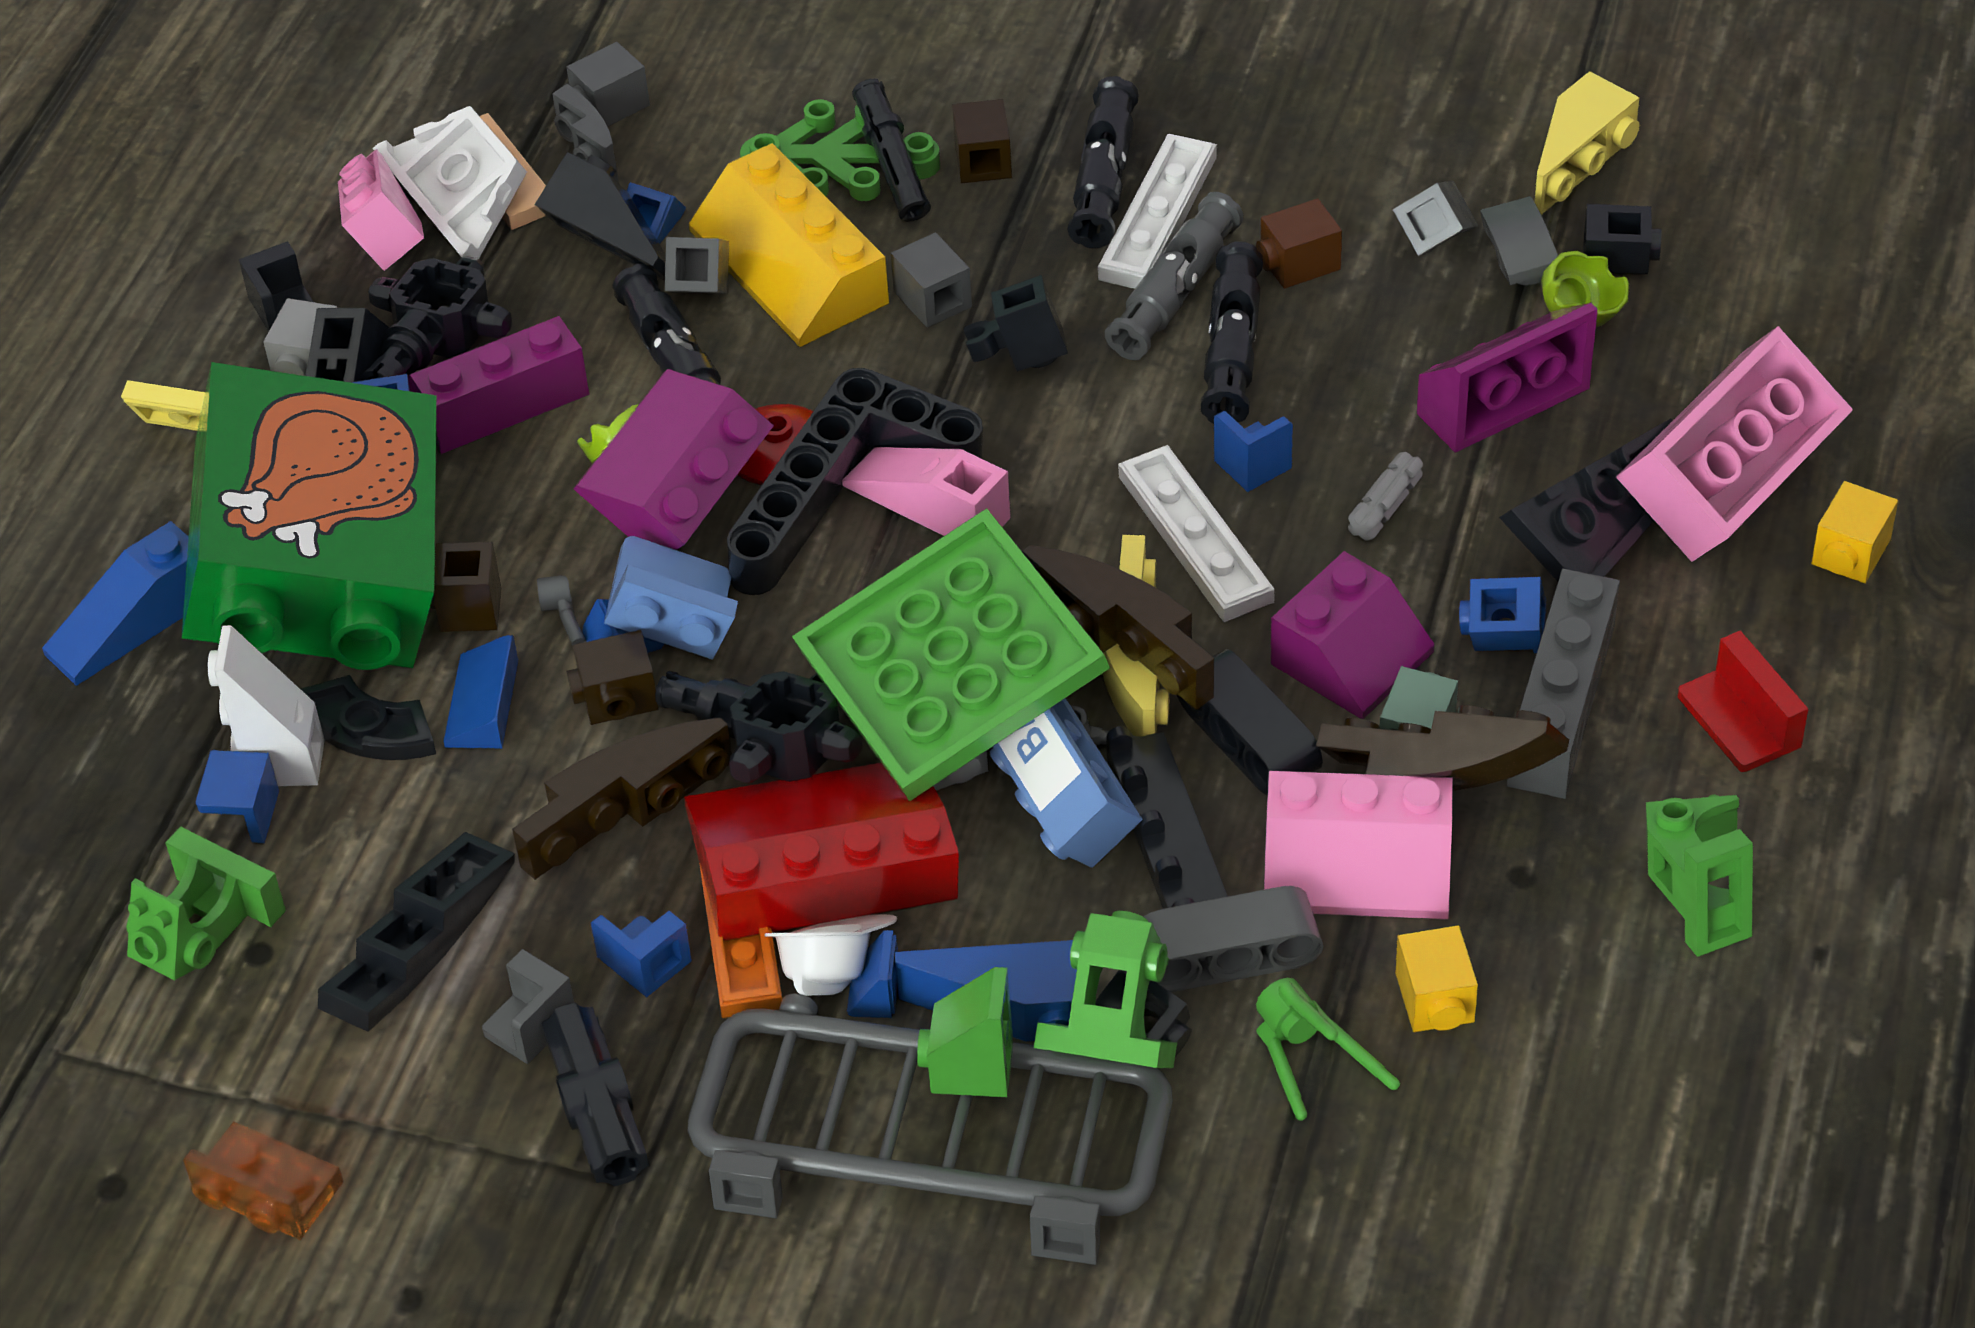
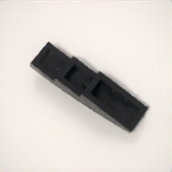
M467 832L463 833L394 889L393 910L356 939V959L318 989V1009L369 1032L401 1003L448 953L480 913L514 865L515 853Z

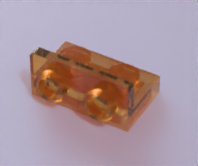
M234 1121L208 1155L191 1149L183 1159L192 1185L191 1190L202 1203L216 1210H221L224 1207L246 1216L253 1225L267 1233L280 1231L298 1240L304 1237L343 1183L339 1167Z

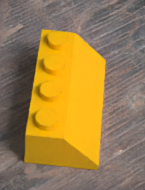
M773 143L728 163L689 222V230L696 238H719L729 241L728 272L799 347L889 304L885 256Z

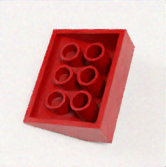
M882 763L813 774L810 778L791 782L778 780L684 797L718 937L723 936V941L759 935V929L765 927L771 928L772 932L958 899L959 852L945 806L934 786L909 801Z

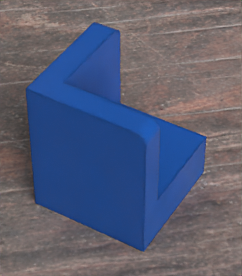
M1223 411L1214 416V461L1243 489L1249 492L1292 468L1293 424L1286 417H1281L1266 426H1263L1258 421L1244 429L1226 411Z
M211 750L196 798L198 811L210 814L244 815L251 842L265 843L279 794L269 753Z
M670 911L666 912L654 923L644 916H639L622 930L617 928L603 915L598 916L591 922L597 958L646 998L692 961L686 924Z

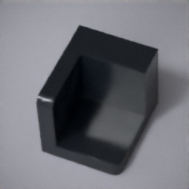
M288 241L239 259L248 298L268 332L287 298L313 302L303 286L296 254Z

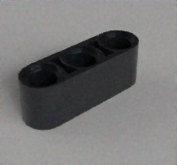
M1225 649L1212 656L1214 658L1213 699L1196 710L1177 694L1178 700L1186 713L1263 794L1268 795L1269 771L1315 772L1322 768V753L1320 748L1316 746L1317 741L1313 734L1231 650Z

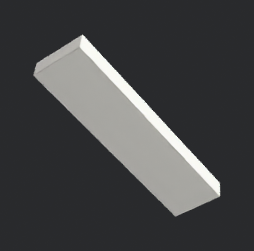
M1167 134L1098 265L1099 281L1134 289L1137 287L1146 273L1153 268L1156 260L1184 223L1217 158V144Z
M1168 445L1118 464L1120 480L1223 622L1274 603L1273 586Z

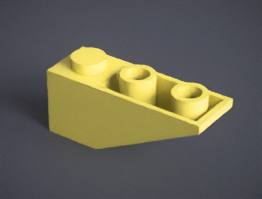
M1590 71L1558 96L1537 171L1535 204L1541 215L1556 202L1564 201L1570 195L1573 188L1586 177L1599 172L1604 163L1621 148L1625 149L1633 143L1640 126L1639 121H1637L1638 96Z

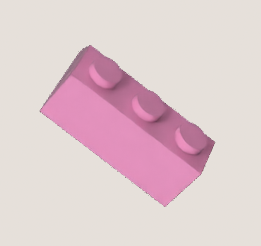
M1269 771L1264 890L1281 886L1299 887L1306 892L1313 914L1448 919L1452 840V778Z

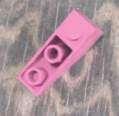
M376 149L366 158L363 154L357 155L342 168L339 173L342 178L338 181L342 226L385 271L424 239L422 222L382 154Z
M875 447L842 480L844 487L943 536L986 508L1002 527L1010 519L1008 471L962 449Z

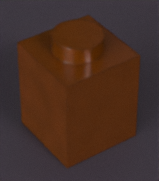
M1318 198L1261 217V240L1256 242V248L1263 255V269L1265 271L1271 270L1284 289L1341 270L1342 229Z

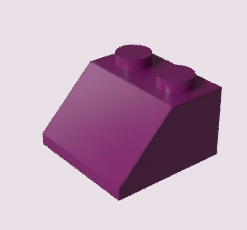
M1345 551L1271 617V665L1360 719H1364L1390 694L1401 666L1416 670L1434 652L1433 641L1391 578Z

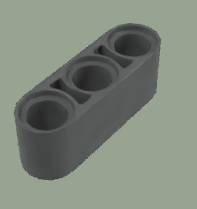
M1281 886L1150 912L1144 916L1148 922L1153 923L1158 936L1161 938V943L1167 946L1169 962L1166 965L1163 979L1157 983L1170 992L1296 969L1316 960L1324 947L1307 894L1303 889L1295 886Z

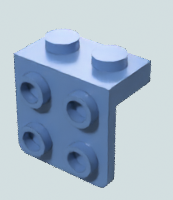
M629 536L625 538L620 549L604 624L628 632L641 630L643 637L713 660L735 618L738 601L727 598L731 581L729 570L713 562L636 536Z

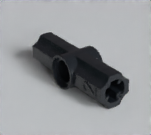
M576 1002L554 1009L553 1014L547 1020L542 1022V1028L558 1076H556L557 1087L569 1125L572 1130L578 1129L582 1147L596 1183H610L615 1187L634 1181L637 1175L648 1167L649 1164L646 1150L631 1112L634 1111L633 1103L619 1059L617 1057L611 1058L605 1035L599 1025V1020L595 1015L593 1007H582Z

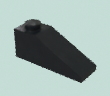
M567 152L534 205L556 225L633 265L645 264L654 269L657 277L665 281L666 254L629 193L613 178L617 171L593 155H590L585 161Z
M317 308L306 376L350 383L361 381V376L366 369L370 368L379 356H382L381 345L384 343L383 336L389 327L366 308Z

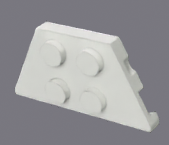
M471 106L453 112L439 122H429L414 128V136L416 137L394 147L385 140L373 147L374 151L377 149L382 154L395 177L462 258L466 256L480 258L527 173L524 167Z

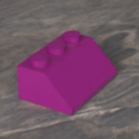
M1592 303L1553 311L1532 322H1526L1517 329L1487 343H1481L1472 350L1449 361L1432 366L1427 371L1419 374L1417 415L1456 453L1590 388L1598 309Z
M560 316L408 375L411 392L437 395L436 447L441 454L590 395L582 348Z
M667 369L573 489L628 537L636 536L677 550L686 544L774 425L733 389Z

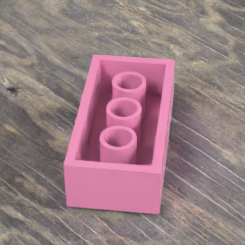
M1777 326L1744 350L1616 478L1689 560L1693 562L1728 539L1853 409L1782 329Z

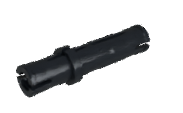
M878 79L864 80L853 88L852 96L857 103L864 122L862 131L865 141L874 147L884 177L898 209L899 218L904 219L906 222L919 220L929 213L931 204L925 195L915 165L903 139V122L898 114L893 113L883 82H879Z

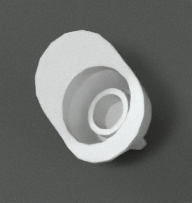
M887 914L865 915L820 923L790 933H765V937L776 938L783 972L787 978L793 980L799 994L804 996L834 995L842 992L851 983V980L861 976L864 970L871 932L894 924L897 921V916Z

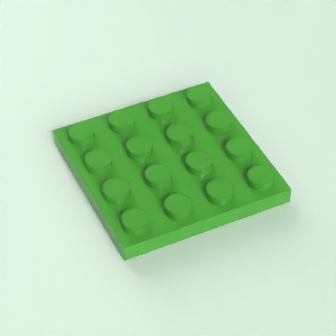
M987 508L792 636L801 653L822 682L826 684L835 696L838 704L909 801L1110 669L1103 652Z

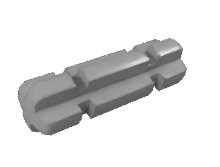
M1401 452L1395 456L1388 465L1389 469H1386L1362 498L1363 502L1359 503L1349 515L1348 520L1350 524L1348 530L1353 536L1359 535L1365 541L1375 538L1384 526L1382 523L1389 520L1409 494L1408 490L1412 489L1422 477L1423 472L1421 468L1423 462L1418 456L1412 457L1407 452Z

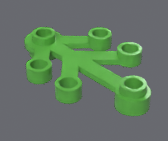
M818 99L809 102L804 107V119L777 136L768 133L756 135L747 140L740 149L741 158L773 143L825 196L829 193L828 175L849 189L850 195L858 201L873 200L881 191L879 173L875 169L870 167L854 168L849 164L879 163L872 145L852 144L864 136L862 131L864 122L857 105L855 106L854 119L814 144L801 143L816 133L830 131L836 124L834 105L827 100ZM916 132L906 136L904 141L919 179H926L935 175L940 169L938 144L929 134L923 132ZM797 164H813L816 167L802 169Z

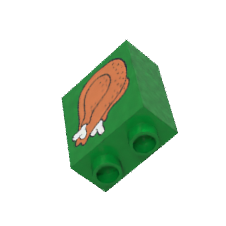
M211 362L195 440L182 639L219 644L222 626L231 625L261 653L275 650L335 658L345 666L360 670L378 669L386 665L413 668L434 595L437 395Z

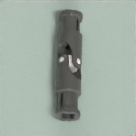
M1210 192L1201 200L1198 205V214L1195 218L1184 222L1156 260L1153 268L1146 273L1126 301L1125 312L1120 318H1115L1105 329V339L1108 345L1121 357L1129 360H1140L1149 351L1153 335L1167 327L1183 305V301L1190 291L1196 287L1216 260V254L1224 246L1223 240L1225 237L1233 233L1242 224L1243 211L1240 205L1233 201L1229 195L1221 192Z

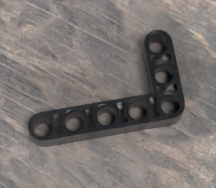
M852 368L843 372L837 377L730 530L727 537V548L732 586L743 594L761 595L777 585L844 487L842 480L861 462L869 448L962 449L982 459L983 426L981 418L977 413L966 407L873 370Z

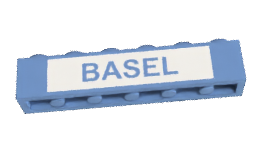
M1066 698L995 744L990 750V755L994 762L1006 774L1010 775L1016 783L1018 789L1015 791V796L1018 802L1026 811L1038 819L1044 829L1040 834L1043 843L1055 856L1062 860L1070 857L1093 868L1143 820Z

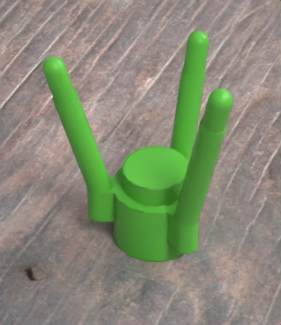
M1287 977L1273 982L1258 997L1256 1008L1264 1022L1257 1028L1256 1033L1268 1047L1286 1097L1297 1120L1302 1121L1306 1119L1307 1111L1281 1042L1283 1040H1288L1292 1044H1300L1310 1039L1316 1031H1319L1328 1040H1334L1389 1089L1397 1090L1400 1087L1399 1080L1331 1020L1294 978Z

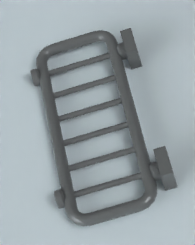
M789 994L782 999L779 1010L766 1008L747 1009L735 1013L720 1025L714 1035L688 1117L687 1132L694 1147L705 1156L712 1158L709 1176L715 1210L777 1218L783 1199L780 1170L1032 1206L1030 1213L1031 1256L1096 1265L1101 1244L1100 1216H1121L1137 1210L1149 1199L1155 1187L1173 1097L1171 1084L1165 1074L1158 1068L1034 1048V1045L1013 1042L1011 1068L1031 1070L1005 1176L954 1169L973 1098L971 1095H960L942 1167L891 1160L917 1066L920 1029L817 1016L818 1006L811 998L801 994ZM753 1033L784 1036L753 1140L729 1137L717 1133L713 1128V1121L740 1040ZM796 1038L845 1045L815 1149L766 1142ZM858 1046L907 1053L878 1158L828 1151ZM1043 1072L1093 1079L1069 1185L1018 1178ZM1106 1081L1134 1084L1143 1088L1147 1093V1103L1131 1177L1123 1188L1117 1190L1082 1187Z

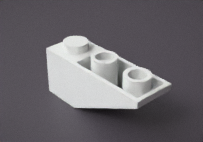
M231 625L222 626L218 650H211L209 653L208 677L211 686H219L220 719L223 725H230L231 751L269 753L278 786L318 785L325 740L315 702Z

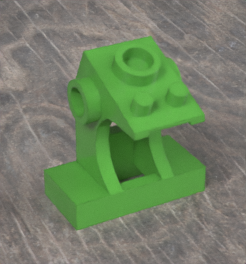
M1713 794L1703 798H1669L1663 801L1646 802L1648 876L1685 919V943L1697 957L1752 937L1753 843L1741 829L1737 830V808H1739V798L1737 795L1719 796ZM1729 876V889L1708 884L1709 882Z
M180 827L165 842L176 878L180 881L174 891L168 897H165L147 888L144 882L136 878L131 882L130 904L128 905L130 915L126 926L128 932L127 956L174 981L195 969L204 968L212 960L216 949L246 916L272 927L284 914L286 909L276 874ZM194 913L203 917L198 922L192 924L189 922Z
M1115 911L1111 916L1090 914L1086 931H1077L1071 946V967L1077 969L1069 1025L1038 1022L1034 1048L1153 1068L1174 1067L1177 1043L1146 1038L1144 1028V1009L1149 982H1160L1163 979L1166 965L1169 962L1167 946L1161 943V938L1158 936L1152 922H1148L1146 918L1139 914L1128 911ZM1103 967L1127 971L1121 1009L1095 1005L1099 978Z

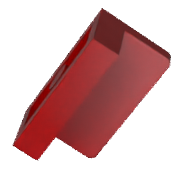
M1741 630L1720 639L1715 671L1682 684L1678 688V699L1740 772L1750 771L1802 748L1808 715L1807 706Z

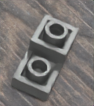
M569 84L552 93L556 113L554 119L555 126L565 140L574 142L575 149L573 150V155L585 161L590 155H593L617 171L610 131L598 110L588 99ZM616 172V174L614 175L613 178H614L617 182H619V181H618V175H617V172Z
M1529 196L1480 210L1483 228L1495 247L1498 265L1509 284L1533 285L1540 283L1544 270L1558 254L1546 224L1532 197Z

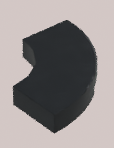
M350 675L301 688L315 702L324 740L336 748L361 757L381 760H408L436 754L434 741L420 700L404 702L379 700L360 690Z

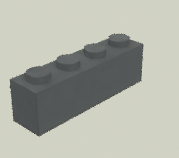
M1562 569L1520 710L1537 712L1548 716L1551 719L1550 724L1570 739L1568 750L1539 767L1508 778L1506 787L1566 799L1615 627L1620 580Z

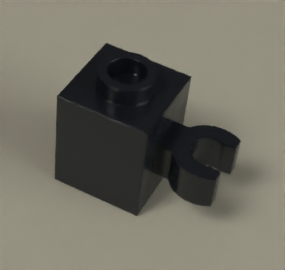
M1042 275L992 292L991 297L996 320L978 321L963 328L968 340L966 341V346L973 362L988 359L1000 349L1007 347L1018 372L1029 367H1045L1053 363L1058 357L1068 354L1063 327Z

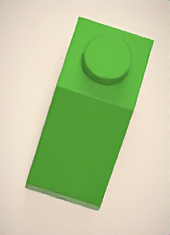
M994 967L934 1003L931 1029H920L917 1062L918 1067L928 1068L930 1089L933 1094L1007 1097L1013 1054L1008 970L1004 967Z

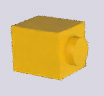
M1844 481L1818 524L1811 564L1866 584L1891 540L1898 500Z
M1459 925L1398 935L1395 974L1413 1032L1432 1029L1450 1030L1462 1024L1474 1023L1478 984Z

